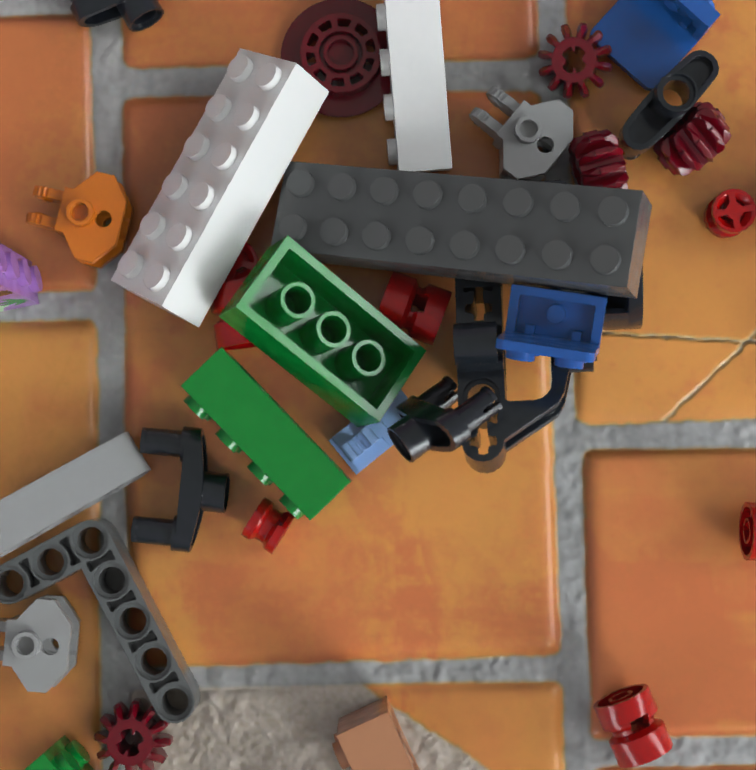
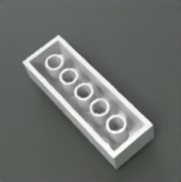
M240 48L236 57L229 63L227 73L214 96L208 101L205 112L193 134L186 140L179 159L171 173L165 178L162 189L151 209L142 219L140 228L127 252L119 260L118 268L111 281L145 301L199 327L329 91L295 62Z

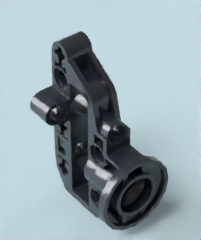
M563 180L535 181V182H547V183L568 184V183H566V182L563 181ZM643 265L637 299L608 296L603 330L641 329L643 323ZM455 278L456 323L453 325V346L458 379V406L479 392L482 387L487 386L498 398L494 403L500 402L503 407L501 413L494 415L472 431L471 439L462 445L466 461L472 469L480 473H491L502 466L506 453L559 417L565 406L571 373L593 372L594 362L584 363L583 369H569L555 366V358L551 357L552 384L549 392L544 397L536 400L508 401L506 351L495 348L496 337L504 332L503 284ZM484 303V320L476 321V304ZM479 428L487 429L490 442L488 454H479L478 449L481 446Z

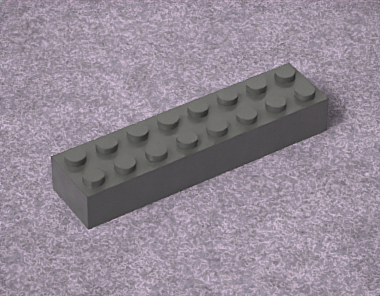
M291 161L283 176L271 245L288 235L319 262L324 264L511 285L518 283L637 299L652 204L643 190Z

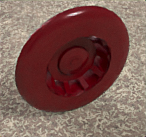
M325 0L304 10L288 28L282 43L281 59L297 63L329 91L318 113L332 117L359 115L379 105L383 101V94L391 92L390 76H381L379 49H387L386 31L377 30L376 9L358 0ZM313 41H317L315 46H310ZM366 45L372 46L374 52H368ZM315 57L316 63L309 66L307 60ZM366 62L373 65L369 72L364 69ZM319 72L326 77L324 81L316 77ZM357 76L361 78V80L355 84H351L350 82L351 79ZM333 81L343 82L344 86H332Z

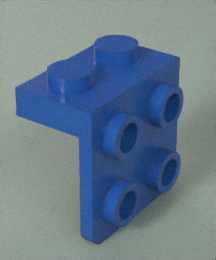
M618 0L593 27L589 38L595 31L600 30L603 33V38L596 47L610 45L612 53L607 57L643 89L651 91L662 77L680 63L709 31L721 14L715 9L712 0Z
M513 283L511 286L506 328L502 334L496 337L495 348L506 350L505 357L512 360L534 362L535 356L541 355L554 357L555 366L583 369L584 363H593L599 353L608 296Z

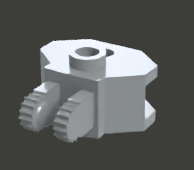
M492 86L486 93L488 99L510 118L502 125L479 107H475L469 114V117L474 124L494 139L492 145L499 150V178L542 181L573 140V110L560 99L530 105L523 100L520 104L500 88ZM538 147L544 148L547 153L541 152Z
M42 596L37 598L21 615L12 618H0V632H5L4 646H0V661H3L2 666L12 667L28 692H48L52 687L57 686L77 664L81 619L65 596ZM54 639L58 642L59 648L54 646Z

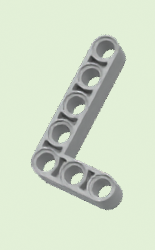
M124 432L2 498L0 500V558L135 482L151 471L150 466L142 453H140L129 432Z

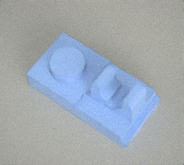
M400 390L380 422L357 427L350 422L329 440L356 475L394 445L388 435L387 428L401 419L396 406L408 399L402 390Z

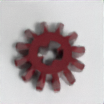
M586 23L579 24L576 37H572L568 24L562 25L563 41L559 42L552 34H548L546 37L547 42L555 47L553 53L546 50L538 52L540 59L552 62L551 65L539 69V75L541 77H548L556 74L547 86L552 92L556 91L565 81L563 97L565 99H571L575 85H578L579 92L583 98L589 97L590 93L586 82L591 80L596 87L601 89L605 83L595 75L596 71L612 72L613 69L612 64L599 62L598 59L611 54V46L605 45L594 49L602 40L603 33L597 30L588 40H585L588 31ZM578 50L584 51L585 55L582 58V61L586 64L584 69L578 72V70L573 68V72L568 73L566 68L569 62L565 58L570 51H573L576 55Z
M696 102L680 121L654 145L653 150L658 156L657 159L673 175L680 174L681 176H686L693 170H701L703 165L713 162V158L718 153L724 151L725 144L729 142L732 136L729 131L730 128L725 122L726 118L710 102Z
M608 129L601 131L593 130L573 138L568 149L570 155L568 160L571 165V174L575 185L619 189L629 188L627 183L629 176L626 171L627 163L623 157V149L619 147L618 138Z
M135 698L132 701L130 710L120 701L113 706L114 715L105 713L100 718V722L105 729L97 731L94 734V740L98 743L107 744L97 753V756L100 760L109 756L114 759L108 770H118L121 765H125V770H137L138 767L140 770H154L153 761L162 764L168 757L162 747L170 746L173 742V736L161 733L160 731L164 730L170 723L162 719L156 721L153 718L156 712L152 705L146 712H142L143 704L140 698ZM130 729H132V735L138 731L143 738L137 747H135V741L130 745L125 739Z

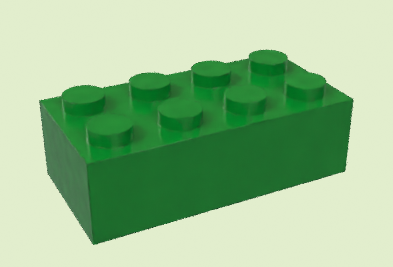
M288 235L266 250L219 315L222 320L357 427L380 422L427 351Z
M222 347L181 385L189 394L183 400L187 406L202 420L209 421L213 419L221 427L215 433L217 437L233 453H240L243 450L252 460L247 466L248 469L265 486H270L274 483L284 493L279 501L296 519L305 515L309 520H312L352 481L237 360Z

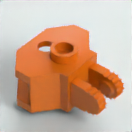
M97 171L74 189L65 187L64 191L45 186H34L32 196L37 197L38 200L43 202L60 204L57 218L40 212H28L25 222L36 227L56 231L63 236L76 260L84 265L102 269L124 252L134 208L123 185L117 181L114 175ZM111 219V223L105 227L106 221Z

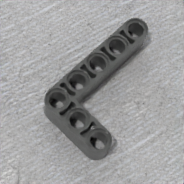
M99 518L80 522L0 565V603L14 604L28 599L82 570L155 712L162 720L175 724L183 722L191 716L200 702L201 692L199 685L118 530L111 522ZM91 527H95L103 533L104 545L99 551H93L86 545L85 535ZM51 549H56L63 555L64 565L60 572L50 570L46 564V555ZM110 567L120 569L125 576V585L121 591L111 589L106 583L105 577ZM11 570H15L23 578L24 584L19 594L12 592L7 586V576ZM130 607L138 608L145 614L146 625L143 630H135L128 625L126 613ZM150 648H159L166 654L167 666L165 669H154L149 665L146 657L147 651ZM177 688L184 691L189 700L188 707L184 709L172 707L167 699L168 690Z

